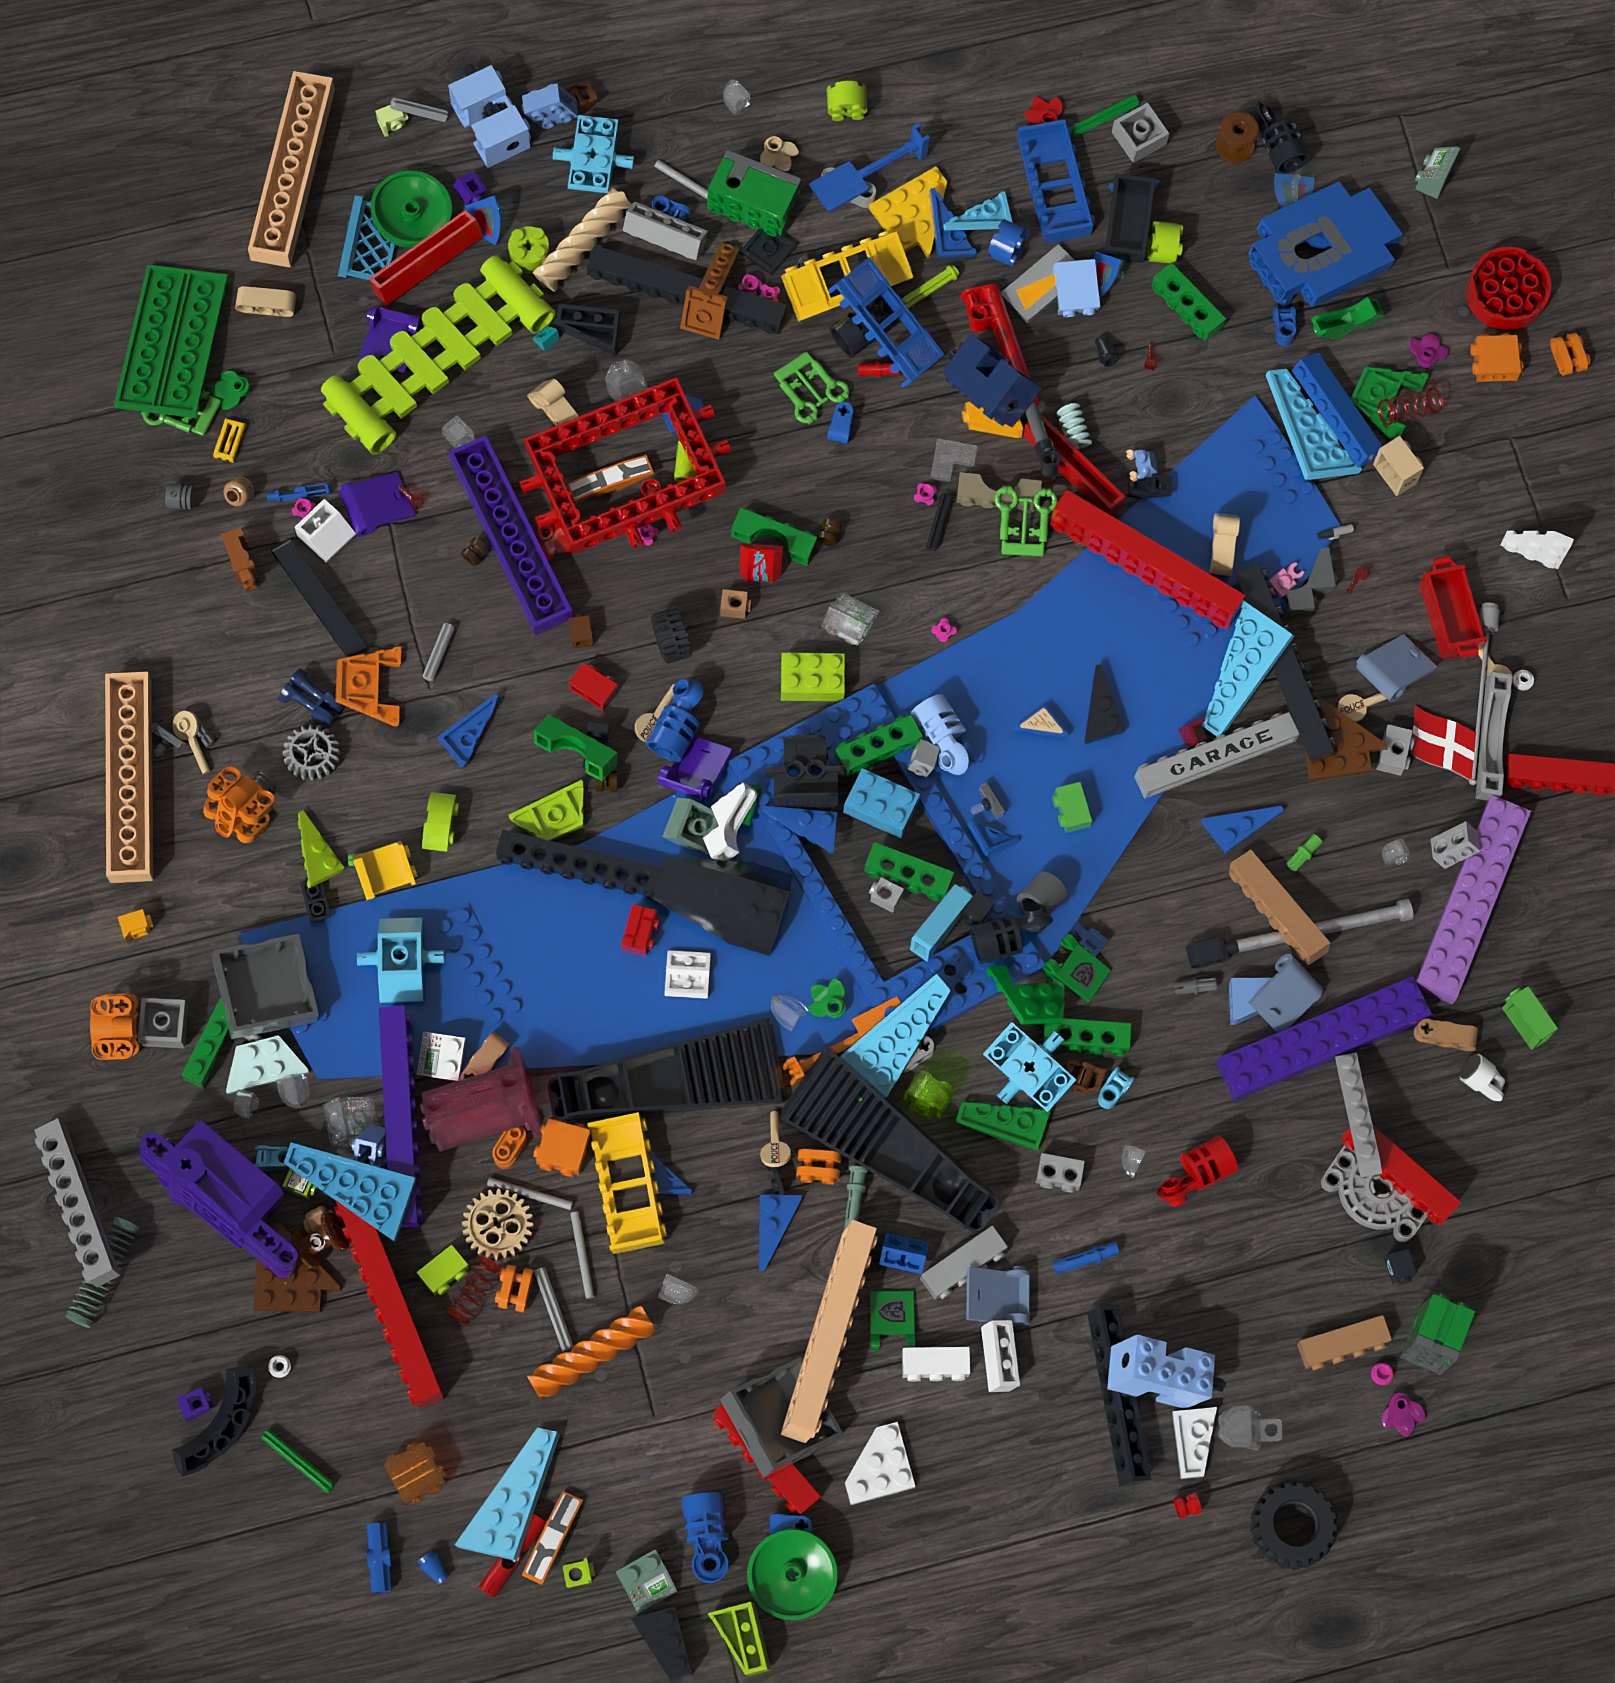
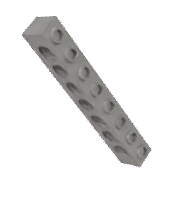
M57 1118L35 1129L37 1136L35 1143L44 1155L41 1159L44 1166L49 1169V1182L52 1187H55L57 1192L55 1199L64 1211L61 1214L65 1224L69 1225V1238L77 1248L75 1255L78 1261L83 1264V1277L87 1283L90 1282L98 1287L119 1277L120 1273L68 1129ZM58 1144L56 1149L52 1150L53 1146ZM65 1162L64 1166L59 1169L60 1164ZM71 1181L70 1186L65 1188L66 1184ZM78 1200V1203L72 1207L73 1202ZM85 1218L84 1223L79 1226L80 1221ZM92 1237L91 1242L86 1245V1241ZM99 1256L98 1261L93 1264V1260Z

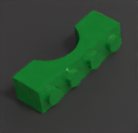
M740 508L731 528V537L748 544L762 536H773L780 539L788 550V559L808 566L817 545V537L809 531L802 532L788 523L776 522L770 516L763 517L752 509L745 510Z
M548 715L534 729L535 745L550 753L561 749L579 752L585 758V772L602 782L617 767V752L614 749L601 744L595 738L581 733L578 729L572 728L558 718Z
M221 998L181 1074L185 1081L205 1089L214 1071L218 1053L230 1034Z

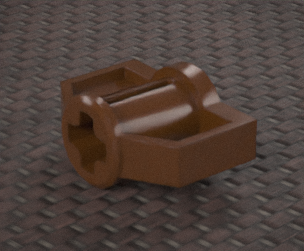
M574 84L566 89L574 98V95H576L580 101L578 102L576 99L578 115L585 113L592 105L599 102L598 97L589 84ZM580 89H585L590 99L586 100Z
M1069 1059L1066 1071L1072 1075L1074 1068L1079 1069L1076 1081L1071 1086L1074 1091L1089 1094L1102 1089L1107 1074L1105 1069ZM1093 1074H1098L1095 1086L1089 1088Z

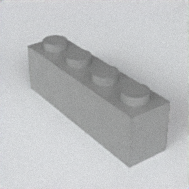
M635 201L626 212L623 231L632 236L642 238L649 243L659 245L669 251H674L694 260H697L704 251L708 233L707 230Z
M991 1226L923 1273L920 1280L935 1300L938 1298L943 1300L952 1293V1288L957 1285L962 1287L967 1283V1267L987 1269L988 1263L993 1260L996 1263L1006 1256L1004 1252H1006L1008 1246L994 1227Z

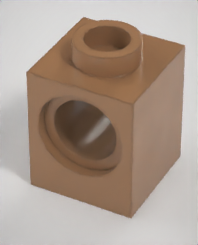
M723 589L720 616L745 619L746 612H750L751 600L747 599L748 592ZM737 601L740 602L741 605L739 607H733L731 603Z

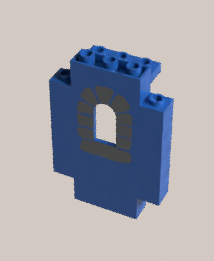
M1339 181L1263 217L1257 227L1258 233L1263 239L1253 243L1248 254L1252 268L1257 271L1262 278L1263 284L1269 288L1274 300L1282 308L1288 306L1293 296L1299 292L1302 293L1304 300L1311 307H1314L1388 271L1395 261L1388 249L1396 246L1403 234L1370 188L1350 197ZM1321 233L1332 247L1310 259H1301L1295 253L1296 245Z

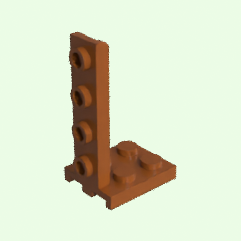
M720 243L700 287L688 286L680 329L719 340L728 299L727 296L720 295L735 264L740 248Z

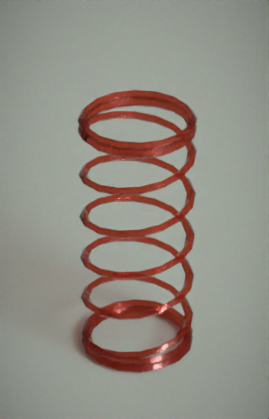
M1433 387L1428 389V391L1421 390L1419 393L1404 394L1400 398L1395 396L1390 400L1383 399L1378 404V416L1384 425H1391L1392 423H1397L1398 416L1402 421H1406L1408 415L1410 418L1415 419L1417 412L1421 417L1426 415V410L1431 415L1440 413L1443 407L1442 396ZM1431 390H1434L1439 398V410L1437 412L1434 398L1430 394ZM1421 392H1426L1425 401L1419 395ZM1413 394L1417 395L1416 404L1410 397ZM1429 395L1433 400L1434 410L1430 405ZM1404 396L1408 397L1406 405L1401 400V398ZM1418 396L1424 404V415H1421L1418 410ZM1409 398L1415 407V417H1412L1408 410ZM1393 399H1399L1397 402V408L1392 402ZM1399 401H1401L1405 407V419H1402L1400 416ZM1383 402L1388 404L1389 423L1385 422L1382 417L1381 405ZM1393 406H1394V408H1395L1396 415H1397V419H1396L1395 422H1394V409H1393Z
M478 1255L477 1260L486 1268L478 1265L471 1266L472 1271L479 1278L470 1275L465 1276L466 1281L473 1288L459 1286L461 1293L468 1299L460 1296L453 1297L454 1302L462 1309L449 1306L445 1310L450 1317L465 1325H470V1320L452 1309L472 1317L475 1316L461 1306L455 1298L468 1301L479 1307L480 1304L465 1294L461 1288L470 1289L483 1296H487L475 1287L467 1277L493 1286L480 1276L473 1267L481 1268L497 1276L499 1274L495 1271L501 1272L502 1270L500 1265L482 1255Z

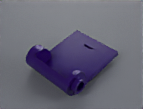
M379 306L369 309L367 321H369L370 329L357 362L359 363L362 358L368 355L375 356L378 361L383 359L393 351L390 346L392 336L400 331H405L412 337L421 330L422 317ZM404 363L393 372L405 374L407 365Z
M397 472L356 483L348 482L343 484L338 491L358 537H364L373 533L377 526L416 515Z
M694 736L682 760L674 762L672 767L665 765L660 770L658 784L700 800H706L712 795L713 788L733 750Z

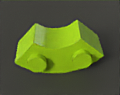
M431 792L427 811H429L427 822L424 823L422 849L447 852L449 845L454 843L455 832L452 831L454 816H458L459 803H456V795Z

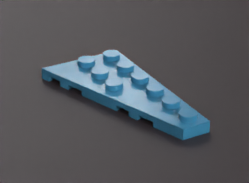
M290 1143L284 1161L287 1167L396 1242L416 1178Z

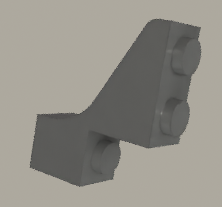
M1329 547L1322 548L1319 552L1306 585L1299 589L1288 590L1284 595L1286 617L1311 615L1317 606L1315 595L1332 593L1335 586H1337V575L1333 573L1332 567L1334 566L1333 554H1330Z

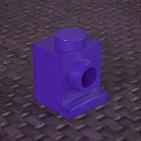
M474 170L459 177L452 187L454 191L457 190L467 205L483 200V196L487 191V188Z
M202 1388L176 1398L187 1422L212 1411L210 1405L214 1404L210 1393H205ZM200 1401L201 1407L195 1409L194 1403Z

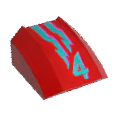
M741 544L740 575L747 582L762 581L773 584L781 577L783 546Z

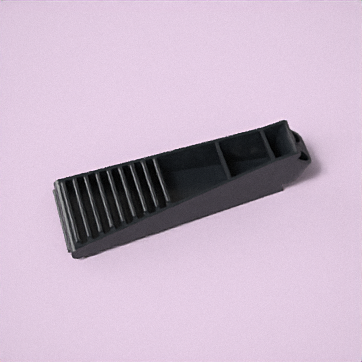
M769 1018L588 1069L558 1074V1076L551 1078L548 1082L551 1110L554 1118L557 1120H585L619 1117L638 1112L640 1115L786 1103V1091L775 1033Z
M829 1046L825 1051L821 1052L781 1110L782 1113L779 1118L940 1211L964 1229L972 1232L981 1231L999 1206V1198L981 1180Z

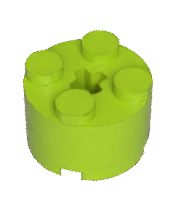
M841 81L835 83L833 88L831 86L827 87L828 114L832 116L833 121H842L844 117H852L853 120L864 118V114L868 111L865 84L862 83V86H858L856 81Z
M1153 221L1149 229L1153 233L1147 239V258H1150L1148 261L1168 264L1172 262L1176 264L1178 255L1181 256L1183 245L1179 241L1183 233V225Z
M522 227L512 232L508 242L510 262L514 261L523 273L533 274L534 270L543 265L544 260L550 254L548 238L541 228Z

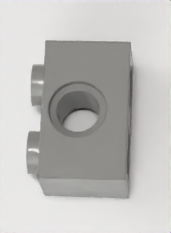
M1387 725L1382 741L1387 744L1388 750L1380 751L1376 770L1400 776L1404 769L1408 770L1410 757H1407L1408 750H1412L1414 738H1411L1413 730ZM1396 747L1400 749L1401 753H1394L1392 751V748Z

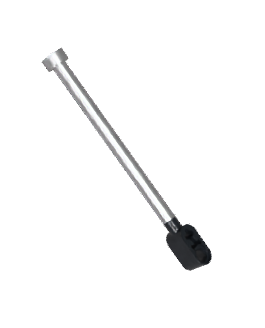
M1404 899L1397 901L1396 906L1314 924L1322 934L1397 918L1401 922L1412 920L1413 909L1410 900ZM1276 931L1225 942V938L1219 937L1192 943L1185 948L1190 967L1200 968L1228 961L1230 954L1285 942L1282 934Z

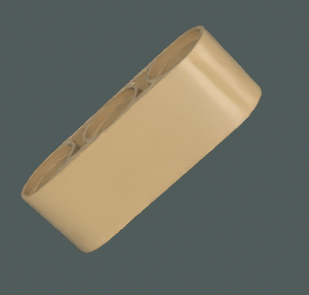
M242 286L238 288L235 309L243 313L290 317L294 315L296 294L287 290Z

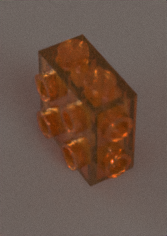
M418 1441L407 1446V1451L399 1455L397 1452L386 1458L387 1462L384 1463L406 1506L409 1504L414 1506L423 1501V1496L428 1493L434 1495L443 1489L442 1486L446 1484L443 1478L447 1475L441 1464L436 1466L433 1458L436 1455L430 1445L426 1447L424 1442L419 1444Z

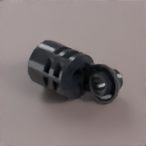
M1258 101L1251 116L1256 119L1259 130L1262 129L1263 131L1261 139L1276 173L1287 174L1306 165L1311 155L1297 123L1290 121V119L1274 123L1276 118L1271 108Z
M881 295L875 298L873 303L866 306V309L878 324L894 313L890 306L887 312L884 311L883 305L886 301ZM854 310L829 327L837 345L850 358L876 341V338H873L871 341L865 338V334L870 330L863 321L857 325L853 323L852 318L857 315Z
M1031 905L1024 909L1025 915L1014 918L1010 914L1005 917H998L993 920L970 925L971 940L978 962L985 964L1000 960L1001 958L1011 957L1012 955L1022 954L1023 946L1020 932L1044 930L1054 921L1053 917L1046 911H1043L1042 905Z

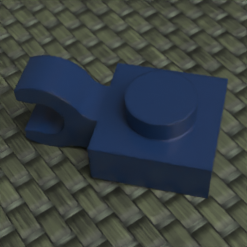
M1078 922L1070 931L1074 936L1081 939L1079 944L1094 957L1098 955L1109 941L1093 927L1088 932Z

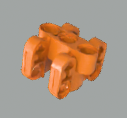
M235 767L224 768L209 782L207 789L209 798L204 803L203 813L207 818L215 819V828L221 836L228 838L236 832L239 841L251 843L267 829L270 821L267 813L274 804V795L271 792L263 790L255 780L242 776ZM232 774L236 779L228 780L225 778V775ZM266 798L270 803L262 804L259 802V799ZM262 818L265 819L264 823H258ZM250 827H252L251 833H246V834L243 833V832H247L248 830H250Z
M105 994L92 1000L90 1006V1034L92 1054L95 1058L100 1060L127 1059L140 1051L141 1045L137 1039L140 1014L136 1011L140 1002L135 994ZM102 1000L107 1003V1009L102 1007ZM125 1002L128 1003L129 1006L120 1005L118 1007V1003ZM103 1044L107 1045L108 1053L103 1050ZM126 1045V1047H130V1051L128 1048H122L119 1051V1047Z

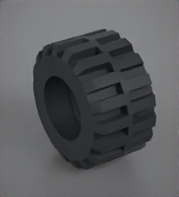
M674 607L652 614L651 623L663 660L670 664L692 657L689 635L680 611Z

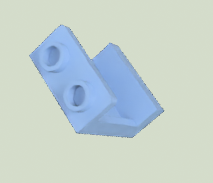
M1095 259L1054 263L1052 269L1056 281L1058 315L1073 317L1075 313H1083V315L1095 314L1100 308Z

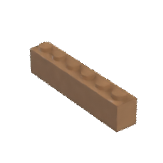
M1252 850L1231 862L1229 870L1231 879L1235 883H1239L1245 896L1255 902L1257 910L1267 916L1270 925L1274 929H1278L1282 934L1284 942L1294 948L1297 957L1301 961L1304 960L1307 965H1310L1328 953L1330 947L1328 939Z

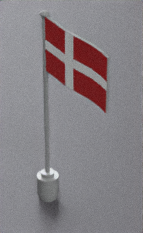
M1483 603L1479 609V621L1487 642L1483 650L1476 732L1457 722L1429 714L1416 705L1414 711L1412 731L1414 744L1410 754L1425 763L1450 770L1468 779L1471 785L1477 783L1475 777L1489 635L1498 631L1500 610L1498 605L1494 603Z

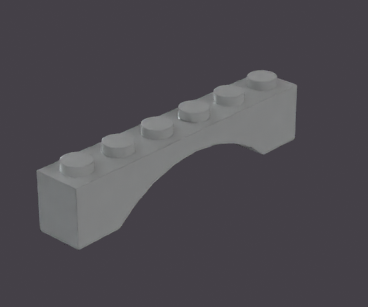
M1491 672L1486 679L1475 799L1488 800L1491 795L1498 798L1502 795L1504 777L1502 762L1503 737L1512 683V675Z
M1357 1053L1336 1056L1337 1072L1346 1106L1360 1178L1382 1174Z

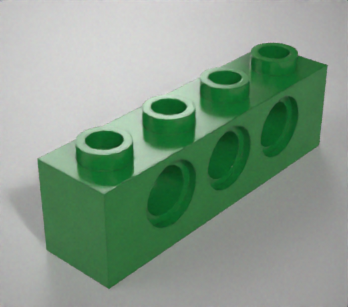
M1172 262L1153 277L1151 286L1154 292L1159 296L1161 295L1171 309L1177 311L1181 320L1186 324L1188 323L1199 338L1202 337L1205 341H1208L1224 328L1226 318ZM1174 287L1178 291H1172L1169 288ZM1188 301L1192 305H1185L1183 302ZM1198 315H1201V316H1203L1205 319H1199V318H1197V316H1198Z
M904 715L895 719L894 723L890 725H880L870 734L863 733L859 735L856 740L850 743L846 741L839 744L837 749H835V757L839 765L845 766V777L861 771L862 768L866 769L916 746L923 736L912 715L907 717ZM897 732L900 733L902 737L900 739H895L891 736V734ZM875 741H880L883 744V746L877 748L874 747L872 743ZM855 750H862L864 754L856 756L853 752Z
M875 842L864 869L873 878L878 879L882 877L897 886L900 884L907 887L910 892L916 894L919 892L924 893L934 901L944 899L954 876V872ZM887 862L892 863L894 868L887 870L883 867V864ZM905 870H911L914 873V875L912 877H906L903 875V872ZM929 877L933 879L934 883L927 885L923 882V879Z
M1063 1018L1061 1023L1043 1024L1042 1044L1053 1031L1057 1034L1061 1032L1070 1034L1071 1038L1062 1041L1054 1051L1069 1049V1052L1080 1053L1081 1050L1090 1051L1091 1054L1111 1052L1114 1056H1124L1130 1050L1131 1023ZM1087 1033L1092 1037V1040L1086 1042L1081 1038V1035ZM1110 1035L1113 1038V1042L1106 1043L1102 1037Z

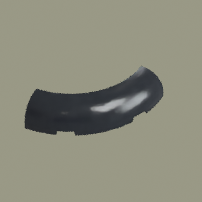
M233 1367L225 1369V1393L222 1404L212 1422L192 1441L171 1449L176 1468L183 1477L206 1468L217 1457L224 1455L242 1433L250 1417V1408L256 1393V1372L254 1368Z

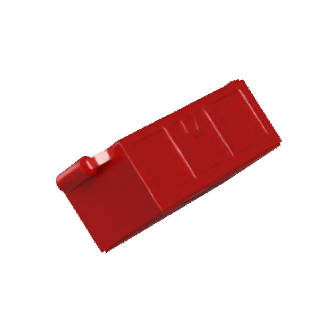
M1450 556L1434 558L1432 571L1424 573L1419 585L1441 660L1461 656V658L1476 656L1479 654L1478 650L1483 649L1487 638L1484 637L1479 615L1465 574V564L1457 566ZM1446 564H1451L1452 566L1442 569H1436L1437 566H1442Z

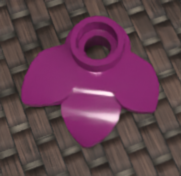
M1433 333L1426 334L1422 340L1410 338L1409 349L1417 356L1418 364L1422 367L1429 368L1437 360H1443L1448 355L1449 349L1440 346L1439 338Z
M1404 1393L1393 1394L1389 1400V1407L1382 1413L1383 1427L1389 1428L1395 1425L1398 1432L1405 1437L1412 1433L1415 1422L1425 1421V1412L1419 1403L1412 1402ZM1400 1400H1403L1404 1402L1402 1408H1398L1397 1403Z

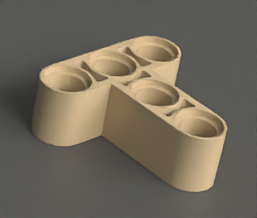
M555 379L542 382L528 394L531 403L538 409L542 408L555 426L579 417L564 398V388Z
M1214 514L1210 574L1232 575L1235 542L1240 524V518L1237 515Z

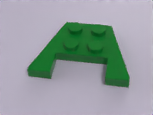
M1365 367L1350 400L1362 416L1388 438L1394 440L1399 436L1401 437L1406 427L1404 424L1387 418V414L1400 386L1403 385L1421 393L1429 375L1426 373L1419 375L1411 374L1408 371L1402 373L1393 372L1391 369Z
M1006 965L989 966L987 968V975L993 977L997 983L995 986L998 991L1003 992L1008 999L1007 1004L1021 1025L1061 1023L1064 1014V983L1056 976L1045 971L1048 983L1012 984Z

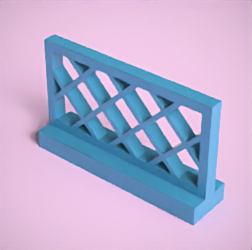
M360 196L354 197L338 276L346 278V275L369 280L370 277L375 275L372 269L379 265L383 269L391 263L395 244L382 239L380 233L371 223L373 222L372 218L368 219L364 213L365 207L371 209V202L363 201V197ZM368 225L373 233L364 237L360 229ZM376 236L381 244L372 248L367 240ZM365 243L370 251L360 255L356 248L360 244ZM384 247L388 252V256L381 260L376 251ZM372 254L377 262L368 266L364 258ZM361 261L366 268L361 272L352 270L353 264Z

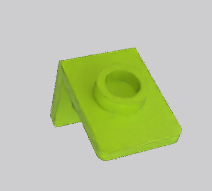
M587 1557L582 1562L563 1566L567 1588L592 1583L591 1577L595 1576L593 1562L588 1563ZM573 1568H578L582 1571V1578L579 1581H572L569 1578V1572Z

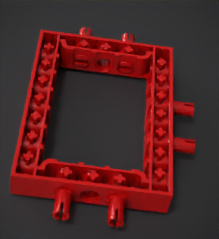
M676 377L525 438V447L536 470V475L519 481L521 489H523L522 491L525 494L538 487L544 488L552 506L551 511L535 516L539 529L555 522L559 523L573 554L625 533L633 549L638 548L637 543L641 547L644 541L637 528L665 518L671 533L676 532L675 526L677 531H680L683 526L676 512L726 493V484L716 464L715 457L731 452L730 445L727 444L728 441L725 439L709 446L698 425L701 421L715 417L711 405L709 404L693 411ZM667 412L696 476L692 478L689 476L685 481L675 485H667L668 487L655 493L650 492L648 496L635 501L630 500L628 504L616 509L614 507L610 508V511L596 517L593 515L591 519L581 522L580 512L572 500L571 492L567 491L563 474H561L556 464L555 457Z

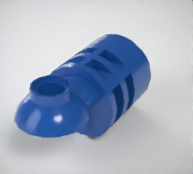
M682 679L675 683L671 704L664 706L645 742V745L652 752L672 762H680L700 726L698 720L689 714L691 709L701 700L704 693L702 684L696 680Z
M708 1492L685 1496L681 1498L683 1519L687 1520V1524L684 1526V1530L688 1532L686 1544L695 1546V1555L692 1559L693 1573L699 1580L705 1583L720 1581L725 1576L729 1563L726 1554L721 1549V1542L729 1539L728 1533H725L724 1529L727 1526V1521L723 1520V1515L726 1514L724 1495L721 1492ZM707 1560H713L717 1566L714 1570L708 1571L704 1568V1563Z

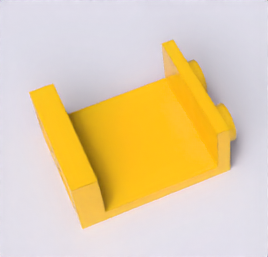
M398 841L352 857L366 900L375 898L374 894L407 883H411V885L416 884L414 878L418 876L414 865H409L407 858H410L411 855L407 845L403 846L402 842Z

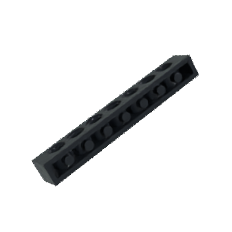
M504 829L502 830L496 850L497 860L506 865H512L513 863L520 865L521 868L526 870L534 868L541 870L542 873L547 875H553V873L561 875L562 878L567 880L579 879L588 885L600 884L608 890L616 888L623 890L624 893L629 895H635V893L644 895L645 898L653 900V894L661 871V867ZM519 848L525 849L523 854L518 855L514 853ZM539 853L546 855L541 860L536 859L535 856ZM564 858L566 862L560 865L556 863V860ZM580 863H584L587 865V867L582 870L576 868V866ZM600 868L608 870L603 875L597 873V870ZM621 873H626L628 875V877L623 880L617 878V876ZM641 878H646L649 880V882L644 885L638 883V881Z
M1119 1305L1098 1306L1088 1311L1087 1316L1119 1487L1139 1485L1152 1479L1136 1396L1108 1389L1111 1346L1125 1340Z

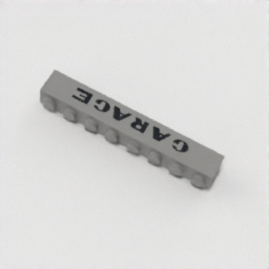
M1282 713L1275 714L1270 720L1265 722L1259 720L1253 723L1252 727L1246 729L1244 727L1238 728L1231 735L1226 736L1222 734L1212 742L1207 743L1204 741L1197 744L1194 749H1183L1173 757L1164 756L1152 765L1149 763L1138 767L1134 778L1144 799L1296 742L1299 732L1290 713L1283 715Z

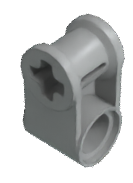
M923 1036L902 1071L903 1073L914 1069L933 1055L934 1043L931 1038ZM921 1045L928 1046V1051L921 1050Z

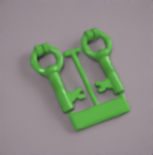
M808 352L803 353L774 372V376L781 383L780 387L795 404L794 413L796 419L802 423L810 425L816 421L818 416L817 407L828 401V399L838 403L849 399L848 385L844 382L833 380L818 360H814ZM809 363H812L811 366L813 367L812 371L805 373L806 376H809V380L819 375L827 384V397L824 399L817 394L799 371ZM796 372L819 402L814 405L799 398L794 391L795 388L802 386L801 382L798 383V379L790 384L784 380ZM836 386H841L844 392L834 397L831 394V390L835 389ZM805 406L810 407L813 413L803 418L799 413L800 410H803Z
M203 390L201 400L209 399L203 412L198 410V414L201 416L194 428L189 424V420L192 419L190 417H184L180 421L166 414H160L159 419L153 421L148 418L150 412H142L141 414L149 425L166 423L188 433L192 431L203 436L220 406L221 400Z
M1002 486L994 497L996 506L1001 510L1000 539H1003L1002 554L1043 556L1044 542H1047L1049 513L1053 511L1058 503L1056 494L1050 488H1041L1036 493L1034 499H1018V495L1012 489V486ZM1006 492L1008 495L1012 494L1013 502L1010 505H1002L1000 503L1001 494H1006ZM1046 495V497H1051V506L1041 507L1039 504L1040 496L1045 497ZM1019 500L1024 502L1021 543H1008L1005 541L1008 540V535L1012 533L1019 535V533H1016L1019 527L1012 529L1008 524L1010 511L1016 507ZM1028 502H1034L1035 508L1041 513L1040 529L1029 528V531H1032V533H1029V536H1039V541L1042 542L1040 544L1025 543Z

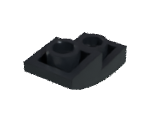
M307 882L300 883L310 923L331 918L323 883L321 882L311 888L307 886Z

